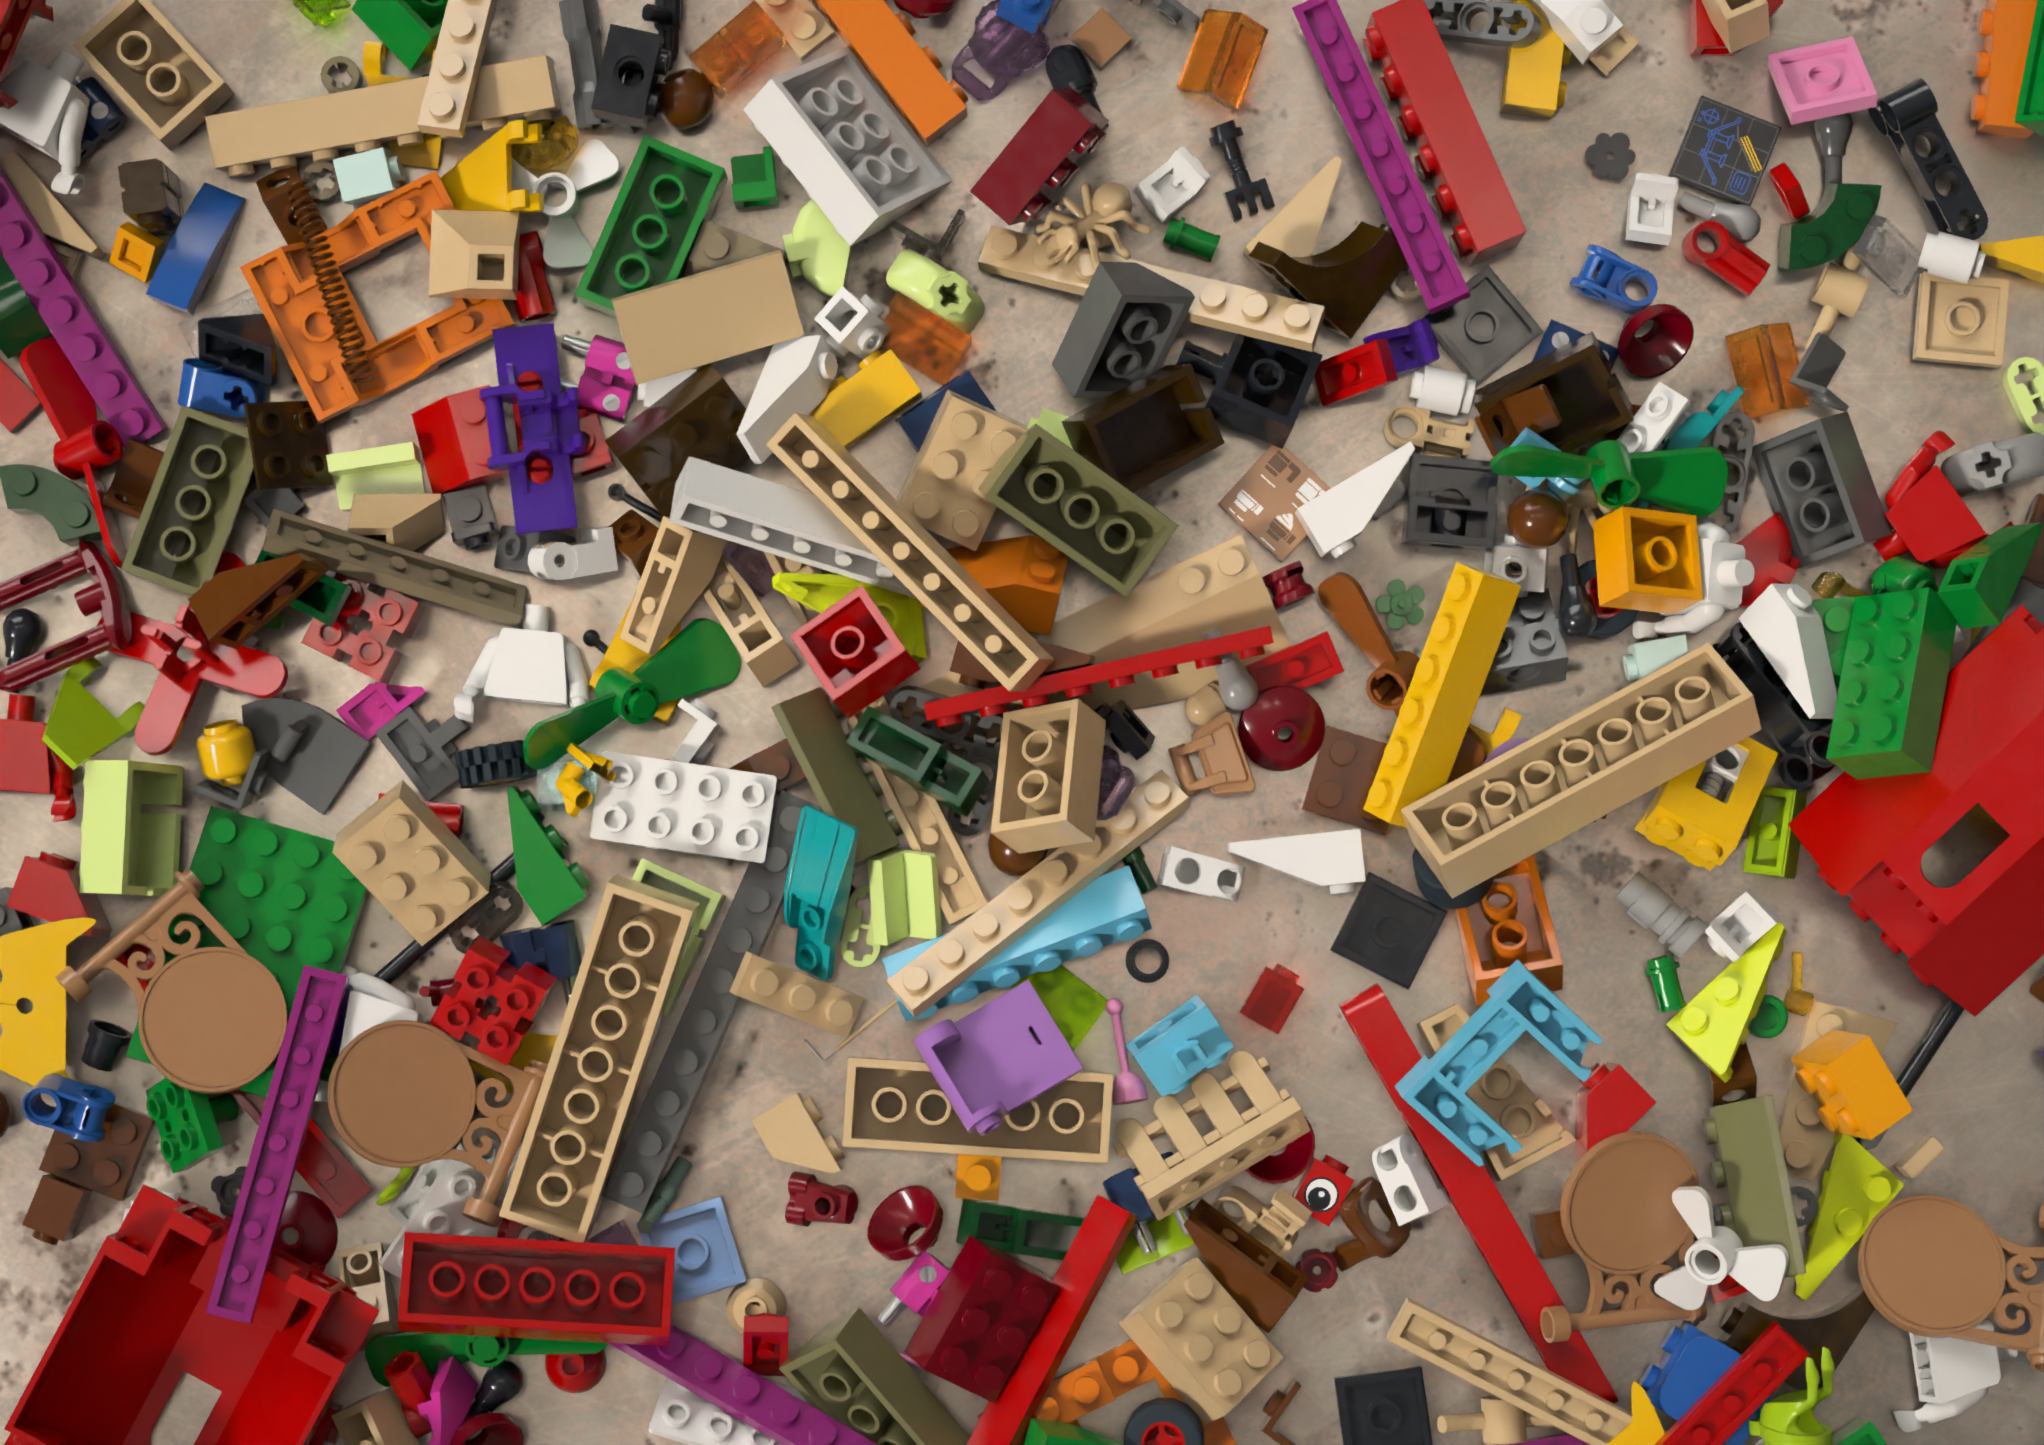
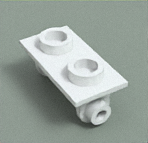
M1658 382L1635 414L1634 420L1628 424L1617 441L1622 442L1627 447L1629 453L1662 450L1665 446L1661 443L1664 437L1671 438L1684 418L1689 417L1690 413L1687 410L1692 405L1690 400L1663 383Z

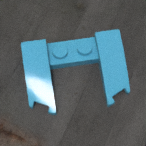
M1518 959L1487 990L1491 997L1431 1059L1424 1055L1394 1086L1409 1105L1478 1167L1484 1165L1479 1153L1502 1143H1505L1510 1154L1516 1153L1522 1148V1145L1466 1093L1522 1033L1527 1030L1583 1083L1591 1074L1589 1067L1580 1064L1588 1040L1599 1045L1602 1042V1038Z

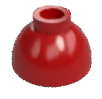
M604 1349L595 1354H546L545 1370L549 1380L558 1389L568 1393H583L592 1389L600 1382L606 1369Z

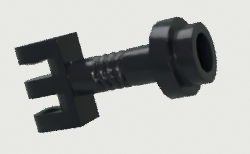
M1234 120L1210 128L1212 137L1209 138L1211 147L1221 146L1236 188L1223 193L1233 221L1242 219V212L1237 203L1244 200L1250 216L1258 213L1254 199L1255 195L1260 194L1262 204L1266 210L1275 207L1266 179L1263 178L1252 182L1244 165L1245 162L1243 157H1241L1242 154L1236 138L1244 135L1242 128L1236 127Z

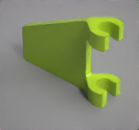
M94 657L82 661L80 664L73 665L64 674L41 739L73 770L124 737H133L145 707L144 704L138 701L130 706L119 718H116L85 689L92 681L89 676L102 666Z

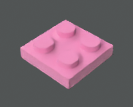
M1853 36L1768 54V68L1791 125L1877 107V92Z

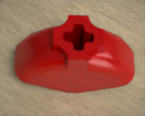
M1778 511L1735 543L1744 546L1745 559L1753 564L1755 572L1753 581L1749 585L1743 586L1742 602L1738 608L1750 606L1771 583L1790 584L1797 572V567L1801 560L1792 556L1790 530Z

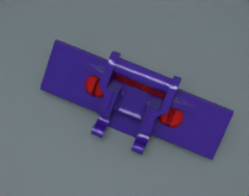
M554 323L492 329L499 386L487 387L479 391L480 400L485 402L491 457L487 459L488 468L491 470L509 469L516 535L578 528L569 456L583 454L586 450L585 437L583 434H580L577 406L580 404L578 387L567 388V392L564 393L561 390ZM507 402L513 405L518 453L509 454L503 408V403Z

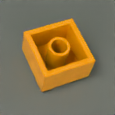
M1622 506L1593 522L1599 606L1675 614L1703 600L1696 515Z
M1831 1030L1790 1058L1798 1070L1795 1072L1797 1082L1806 1093L1812 1094L1820 1107L1817 1110L1819 1119L1832 1132L1872 1140L1913 1111L1869 1035Z

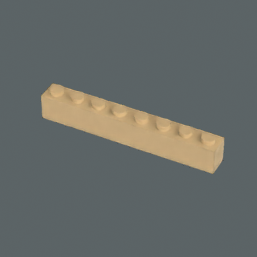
M547 55L481 66L463 136L467 135L466 128L482 125L483 131H495L503 128L508 123V120L525 117L527 124L551 120L552 112L562 111L553 59ZM429 76L205 116L214 168L228 171L229 177H239L254 174V166L270 163L271 169H284L297 166L296 159L313 156L314 162L329 161L340 158L338 151L355 148L357 154L381 148V143L396 140L399 147L424 143L423 136L430 134L421 133L417 126V121ZM440 135L441 139L456 138L452 136Z
M795 412L766 444L1008 691L1025 692L1054 661V658L813 416Z

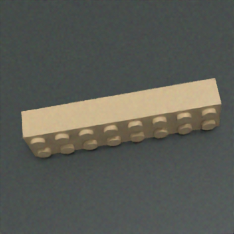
M1708 642L1401 809L1411 841L1453 899L1762 730L1754 696Z
M618 874L608 881L499 1213L500 1217L573 1242H585L591 1234L603 1199L602 1195L608 1184L700 905L699 902Z

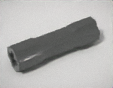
M597 0L560 1L559 7L563 34L569 44L575 85L573 101L577 128L579 131L591 132L607 130L614 126L613 121L595 118L591 109L602 63L600 46L602 29Z

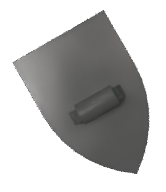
M274 698L242 705L243 724L251 730L256 752L264 748L271 750L265 767L270 777L313 809L325 815L371 742L330 713L304 701Z

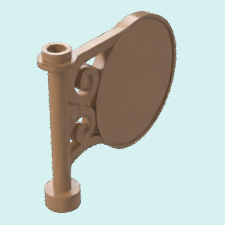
M186 868L182 873L177 870L173 874L178 880L173 887L80 968L74 971L68 965L55 978L80 1003L93 992L87 984L103 970H110L125 981L136 998L139 1010L138 1028L140 1039L154 1067L169 1081L184 1089L207 1094L225 1093L252 1083L263 1075L276 1060L288 1024L287 1006L283 992L271 972L258 960L249 956L198 901L201 897L199 892L205 886L190 869ZM184 914L194 915L209 928L225 947L196 949L201 942V933L197 925L191 921H182L174 929V933L177 936H181L185 931L191 933L189 941L181 945L171 940L169 928L178 916ZM133 944L148 947L156 957L154 966L149 970L143 971L137 967V963L146 964L148 961L146 954L137 951L129 957L128 968L116 959ZM164 950L177 957L165 964ZM138 980H151L148 986L146 987L145 992L143 991L141 984Z
M410 1020L384 1022L357 1035L337 1057L328 1083L329 1112L333 1124L344 1142L358 1155L375 1164L391 1168H410L434 1160H455L468 1164L481 1172L486 1180L478 1198H468L462 1215L480 1224L495 1227L501 1210L495 1206V1203L530 1121L548 1064L531 1060L529 1066H524L520 1070L509 1064L506 1066L482 1052L456 1042L442 1031L428 1024ZM468 1060L497 1072L509 1080L512 1086V1096L504 1107L494 1108L485 1101V1092L488 1088H494L496 1091L493 1097L494 1102L502 1101L507 1091L504 1083L499 1079L489 1078L481 1081L476 1087ZM474 1108L485 1118H477L471 1122ZM478 1128L490 1130L500 1141V1147L492 1165L480 1157L491 1150V1138L487 1135L480 1136L478 1140L481 1143V1147L472 1144L471 1136ZM461 1139L464 1151L452 1149Z
M1628 1131L1612 1135L1590 1148L1570 1172L1561 1197L1560 1217L1568 1243L1582 1258L1587 1267L1590 1279V1294L1587 1306L1583 1312L1568 1313L1563 1305L1544 1307L1542 1309L1540 1327L1546 1342L1568 1341L1571 1331L1683 1319L1692 1326H1697L1700 1321L1706 1319V1302L1696 1310H1686L1654 1294L1650 1287V1282L1655 1275L1659 1273L1665 1275L1674 1271L1669 1264L1664 1262L1679 1249L1678 1268L1684 1266L1686 1252L1694 1244V1233L1672 1201V1193L1678 1187L1699 1186V1180L1688 1156L1668 1139L1646 1131ZM1601 1271L1607 1272L1604 1277L1602 1276ZM1638 1273L1637 1278H1634L1632 1275H1630ZM1617 1282H1625V1298L1623 1290H1621L1619 1287L1614 1286V1288L1612 1289L1613 1285H1615ZM1624 1298L1619 1307L1601 1310L1604 1299L1610 1304H1617Z
M1915 1195L1902 1198L1886 1206L1873 1218L1859 1245L1858 1273L1868 1299L1882 1316L1895 1326L1923 1337H1950L2027 1352V1359L2031 1362V1368L2044 1372V1271L2043 1282L2036 1285H2026L2018 1281L2013 1274L2015 1267H2023L2025 1270L2020 1274V1279L2023 1281L2033 1279L2037 1272V1266L2034 1261H2044V1247H2027L2012 1243L1995 1233L1985 1220L1972 1209L1942 1196ZM2044 1205L2040 1207L2038 1224L2043 1230ZM2004 1254L2012 1257L2007 1263L2005 1262ZM2006 1285L2008 1290L2012 1293H2006L2002 1296L2004 1287ZM2013 1305L2022 1310H2018L2014 1314V1320H2011L2006 1316V1307ZM1992 1311L1995 1323L2001 1329L2008 1332L2016 1331L2022 1327L2025 1321L2024 1312L2030 1321L2029 1331L2023 1335H2008L1975 1327L1980 1325Z

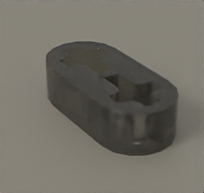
M505 881L493 882L489 886V893L449 924V937L458 951L466 954L468 948L480 936L493 942L519 918L524 905L523 899L515 886ZM500 895L504 899L508 898L511 906L507 910L501 907L496 908L493 900ZM466 925L470 928L476 927L475 930L478 936L473 940L469 937L463 938L464 935L461 929Z

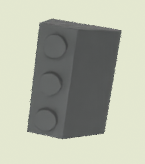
M1099 262L1052 362L1053 367L1073 398H1106L1160 369L1195 296L1190 290L1138 263Z
M1848 412L1817 419L1753 446L1752 453L1774 513L1779 511L1790 530L1792 556L1801 560L1797 569L1892 535Z

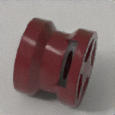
M1301 561L1284 566L1262 577L1265 586L1271 590L1274 596L1272 602L1276 610L1292 605L1315 593L1312 585L1306 583L1302 576L1304 567Z

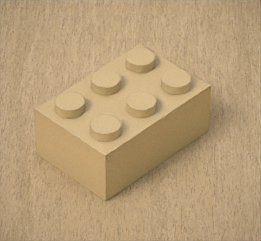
M122 0L72 45L170 151L203 123L205 116L213 114L235 94L150 0Z
M947 389L896 500L923 528L976 551L997 508L995 504L982 495L978 487L1002 454L1029 428L1025 424Z
M1080 699L1005 712L1003 714L991 834L1019 854L1095 841L1106 720Z
M404 780L399 782L336 835L332 853L421 946L489 893L491 873Z
M1198 1257L1176 1267L1118 1323L1205 1425L1227 1415L1284 1358Z

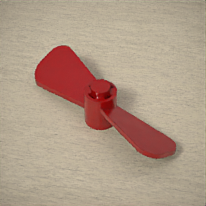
M56 339L38 340L24 348L20 356V364L60 438V441L56 442L53 449L54 465L62 475L71 480L77 481L86 477L104 545L112 562L121 569L127 550L112 508L102 504V499L106 492L98 472L99 469L121 458L123 454L121 438L112 425L106 421L97 420L95 400Z

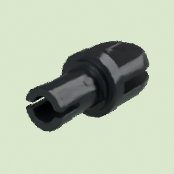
M1069 44L1054 47L1047 55L1045 62L1047 76L1053 89L1071 87L1103 115L1094 95L1098 82L1085 54L1080 48ZM1107 123L1102 130L1107 129L1109 124Z

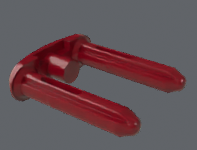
M82 540L79 542L77 550L0 583V611H3L90 572L94 585L76 592L75 599L85 617L101 611L104 623L5 666L0 671V690L16 691L68 667L80 664L82 661L114 647L121 652L127 648L132 637V626L126 592L116 570L95 543Z

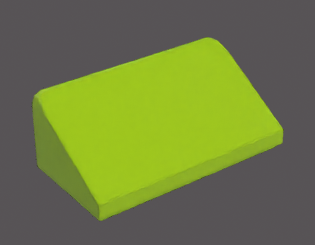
M1763 787L1750 817L1743 872L1795 879L1800 840L1788 824L1805 809L1806 793L1792 789Z
M1180 1210L1181 1215H1182L1184 1221H1186V1218H1185V1216H1184L1182 1210ZM1174 1213L1160 1221L1156 1218L1154 1222L1147 1225L1157 1246V1250L1153 1253L1142 1228L1139 1229L1150 1251L1148 1255L1143 1254L1134 1231L1129 1232L1116 1257L1122 1275L1195 1244L1191 1236L1183 1235Z

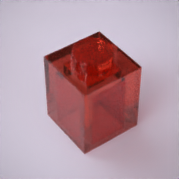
M1278 963L1273 970L1267 966L1263 967L1238 1013L1269 1031L1279 1034L1305 989L1296 984L1300 976Z

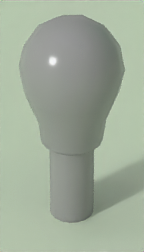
M1685 191L1681 197L1678 208L1705 218L1708 221H1716L1722 224L1727 229L1728 234L1740 243L1751 241L1760 232L1761 218L1757 211L1748 205L1726 204L1719 201L1712 203Z
M1218 628L1204 636L1208 640L1221 637L1223 633ZM1232 653L1220 655L1222 664L1216 666L1222 701L1232 710L1242 711L1250 708L1258 697L1256 681L1241 665L1238 658H1233Z

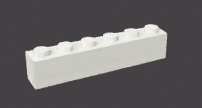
M691 456L688 457L675 483L670 523L916 598L816 495ZM926 530L937 541V534Z

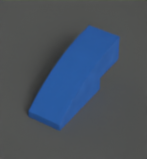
M205 182L170 240L146 295L157 302L193 316L208 279H213L246 199Z

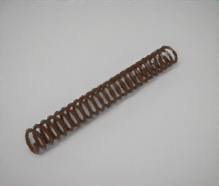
M304 178L293 183H287L286 186L288 187L285 192L290 194L288 200L293 203L291 209L296 211L294 217L299 219L297 226L302 227L299 233L304 235L302 241L307 244L305 250L309 251L307 257L312 260L310 266L315 268L313 274L318 276L316 283L321 284L318 290L323 292L321 298L326 301L324 307L329 309L327 315L332 317L330 324L335 325L332 331L337 333L335 339L340 342L338 348L343 350L341 356L346 358L343 364L349 366L346 371L348 374H351L349 381L353 383L371 381L375 378L374 375L361 379L354 378L360 374L372 371L373 368L366 367L361 370L351 371L357 366L369 363V359L366 358L348 363L354 358L366 355L367 351L362 350L354 354H346L350 350L363 347L364 343L359 342L351 346H343L349 341L360 339L362 335L355 334L347 338H340L346 333L358 330L359 327L352 326L343 330H337L343 325L355 322L356 319L352 317L334 322L340 317L352 314L353 310L351 309L340 313H332L336 309L349 306L350 302L345 301L337 305H329L333 301L346 298L348 294L341 293L334 297H326L332 292L343 290L345 286L338 285L330 289H323L329 284L340 282L342 278L338 276L326 281H320L326 276L337 274L339 269L334 268L326 272L317 273L322 268L336 264L335 260L323 264H315L319 260L332 257L334 255L332 252H327L320 256H312L316 252L329 249L331 245L324 244L316 248H309L313 244L326 241L328 237L320 236L313 240H306L312 235L321 234L325 231V228L321 227L310 232H304L305 229L320 225L323 221L317 219L301 224L305 219L319 216L320 212L314 211L306 215H298L302 211L316 208L317 204L310 203L303 207H295L299 203L313 200L315 196L307 195L300 199H292L296 195L311 191L312 188L309 186L296 191H290L293 187L307 184L309 180Z

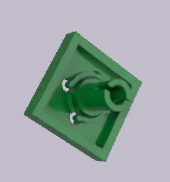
M164 1078L145 1091L148 1113L156 1122L161 1137L160 1148L162 1155L169 1162L173 1174L192 1168L224 1148L217 1124L233 1121L238 1117V1105L230 1093L208 1099L206 1093L184 1089L167 1078Z

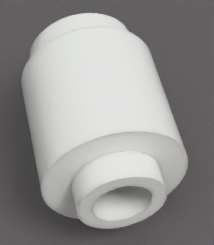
M1939 231L1938 235L1927 233L1917 266L1928 269L1927 274L1968 284L1970 276L1979 278L1986 253L1978 251L1980 245L1978 241Z
M1425 365L1422 373L1414 372L1409 397L1416 399L1417 408L1457 416L1458 412L1469 414L1476 380L1467 379L1465 373Z

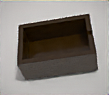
M1593 331L1475 391L1474 405L1480 414L1490 405L1517 392L1544 384L1557 407L1562 423L1536 434L1565 453H1569L1634 420L1633 406L1616 374H1611V364ZM1493 416L1491 419V430L1494 436L1501 440L1503 438V427L1501 422Z
M710 363L703 365L604 441L662 517H670L675 483L689 456L735 470L750 459L736 434L746 408L724 378Z
M1191 364L1166 365L1061 421L1073 450L1133 493L1225 443L1210 407L1185 408L1181 410L1179 404L1201 403L1206 400Z

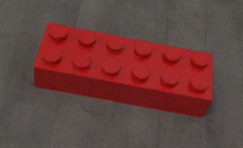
M1400 0L1372 12L1365 29L1366 37L1362 39L1363 47L1371 63L1378 61L1384 75L1379 78L1383 93L1389 102L1395 100L1401 113V116L1397 117L1398 126L1406 141L1413 140L1419 154L1414 157L1415 164L1424 181L1430 179L1436 194L1432 196V201L1440 219L1447 218L1454 234L1449 235V239L1457 258L1462 259L1465 257L1468 266L1471 267L1516 248L1527 232L1424 0Z
M405 1232L397 1321L398 1329L403 1332L668 1346L675 1248Z

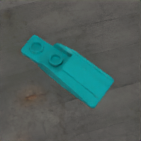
M1739 385L1730 393L1722 389L1706 407L1712 414L1695 412L1689 416L1684 423L1679 425L1672 437L1667 438L1662 450L1698 447L1745 390ZM1637 498L1631 507L1646 509L1651 502Z
M806 805L801 810L784 887V919L789 927L798 928L795 952L796 967L822 981H826L833 977L836 943H839L851 888L858 830L856 827L815 807Z

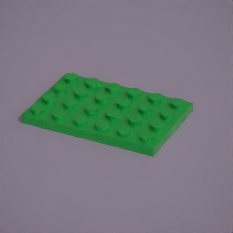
M211 806L190 866V870L205 886L199 892L201 897L198 901L249 956L262 963L275 977L284 995L289 1020L304 965L341 974L369 890L332 853L335 841ZM184 914L178 916L169 928L171 940L181 945L189 941L191 933L185 931L181 936H177L174 933V929L182 921H191L197 925L201 933V942L196 949L225 947L209 928L194 915ZM164 950L165 964L177 957ZM137 1022L126 1056L153 1065L143 1048ZM278 1056L263 1075L237 1090L267 1098Z

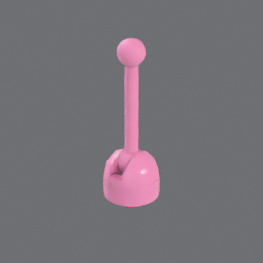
M1117 998L1107 1001L1106 1011L1112 1016L1121 1068L1120 1075L1113 1081V1104L1122 1105L1147 1100L1148 1094L1143 1079L1139 1075L1130 1072L1120 1017L1123 1004Z

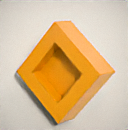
M127 221L118 227L109 264L146 283L153 278L156 272L164 241Z
M958 1154L955 1198L999 1201L1002 1157Z

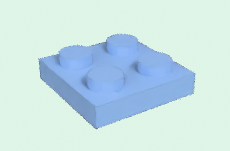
M722 1196L662 1214L651 1231L648 1233H641L639 1231L643 1246L675 1248L672 1304L747 1281Z

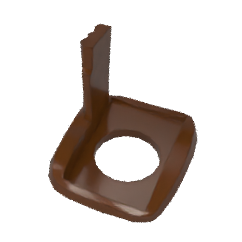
M1367 1177L1361 1180L1344 1199L1340 1207V1215L1356 1239L1337 1245L1335 1250L1330 1253L1336 1258L1338 1267L1343 1272L1370 1257H1391L1409 1238L1412 1227L1411 1222L1402 1226L1398 1225L1382 1185L1375 1178ZM1372 1200L1377 1201L1383 1213L1391 1221V1226L1387 1232L1377 1229L1370 1219L1368 1210Z

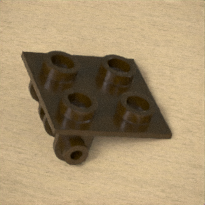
M308 401L244 403L258 490L295 488V492H307L313 490L312 487L334 485L333 475L328 472L326 455H329L324 422L321 424L318 422Z

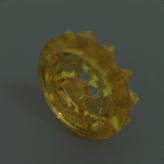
M551 113V120L539 122V124H542V138L545 139L550 136L551 141L542 139V142L512 144L511 152L514 160L521 166L530 169H546L561 164L574 153L578 146L579 137L576 126L570 123L567 116L556 118Z

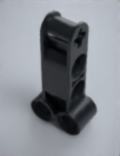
M1917 78L1877 98V107L1868 109L1871 120L1881 135L1890 138L1937 230L1970 240L1979 239L1988 228V216L1935 115L1938 111V105L1930 87L1923 79ZM1919 135L1926 137L1930 143V153L1927 157L1920 156L1915 149V140ZM1938 174L1945 175L1950 181L1951 187L1947 196L1941 195L1936 190L1935 179ZM1963 216H1966L1969 223L1964 226V230H1959L1957 223L1962 220Z
M1741 622L1736 623L1731 629L1730 636L1722 643L1714 644L1712 647L1722 658L1727 654L1730 656L1725 662L1753 694L1762 730L1784 755L1778 765L1781 779L1788 787L1795 790H1803L1831 772L1835 764L1826 759L1833 719H1809L1755 641L1752 640L1748 645H1743L1751 636Z

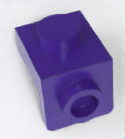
M1427 318L1419 319L1408 326L1371 334L1363 339L1364 344L1377 339L1387 338L1397 375L1419 370L1440 358L1437 349V338L1431 330Z

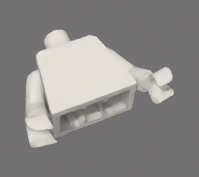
M62 50L49 70L28 59L4 77L0 90L17 100L18 103L10 109L0 107V128L57 160L61 165V172L54 177L51 189L65 195L69 193L75 195L84 190L86 183L84 175L76 173L77 166L80 165L81 140L88 114L89 98L72 84L84 63Z
M1648 505L1646 508L1648 510L1669 512V508ZM1697 518L1703 600L1675 614L1660 613V615L1669 617L1659 622L1634 621L1632 624L1633 636L1643 641L1659 639V635L1673 637L1695 634L1719 620L1724 615V612L1738 608L1742 602L1743 586L1749 585L1755 575L1753 564L1745 559L1744 546L1730 543V536L1722 527L1705 518Z
M525 604L522 629L502 627L500 635L492 636L488 639L463 686V693L457 692L454 698V714L458 719L474 723L476 719L475 703L477 699L483 696L488 699L572 708L590 702L588 678L579 648L575 644L568 642L565 634L548 632L551 607Z
M343 966L341 974L349 977L348 985L352 987L353 991L350 990L339 1054L352 1039L375 1025L394 1020H410L422 1023L423 1015L415 1011V1003L411 996L382 979L350 966ZM320 1081L315 1101L328 1102L329 1082Z
M1985 1319L1980 1325L1975 1327L1994 1332V1326L1990 1319ZM1909 1332L1919 1401L1928 1403L1918 1410L1893 1411L1898 1427L1904 1432H1913L1923 1427L1922 1422L1928 1421L1931 1424L1961 1414L1986 1397L1989 1386L2000 1382L2001 1371L1999 1361L2016 1358L2018 1351L1950 1337H1923Z

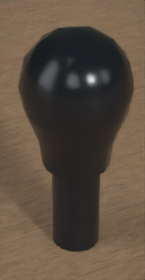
M1566 554L1559 558L1564 589L1561 591L1562 600L1558 622L1561 630L1567 636L1584 638L1592 634L1596 628L1598 616L1587 596L1585 587L1581 585L1577 555Z
M27 608L16 609L6 616L3 623L5 656L8 658L7 665L30 656L40 639L42 622L39 616L32 610ZM18 689V690H16V691H7V690H4V691H6V692H11V693H20V689Z
M506 1360L496 1366L489 1367L478 1392L474 1396L475 1401L470 1406L466 1417L471 1414L478 1415L493 1412L498 1406L516 1396L523 1386L521 1369L514 1362Z

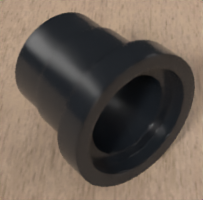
M1139 940L1129 948L1126 954V968L1129 974L1140 982H1155L1162 978L1168 970V952L1156 940ZM1143 948H1152L1160 956V966L1151 974L1141 972L1135 964V957Z
M91 1020L87 1028L90 1035L81 1061L92 1068L110 1072L113 1070L123 1046L129 1045L132 1034L116 1024L103 1020Z

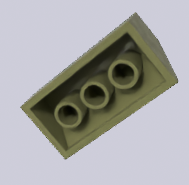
M182 405L120 570L190 596L197 592L207 579L215 575L254 471L248 429Z
M1036 423L1002 454L978 487L982 495L1125 597L1130 594L1179 526Z
M819 687L772 706L771 708L823 812L857 828L858 841L854 868L868 862V859L900 846L901 844L897 836L902 834L903 831L892 809L886 813L884 812L877 798L884 793L873 771L865 774L857 759L863 755L846 744L852 732L845 735L838 721L839 718L845 715L829 695L826 696L823 689Z
M1773 1095L1710 1108L1707 1110L1708 1118L1702 1120L1706 1144H1713L1716 1162H1711L1710 1168L1715 1189L1722 1188L1725 1206H1719L1721 1226L1733 1230L1741 1239L1743 1247L1771 1244L1784 1246L1789 1254V1264L1785 1278L1806 1273Z
M859 1307L829 1322L779 1367L811 1406L878 1445H966L970 1439V1436Z

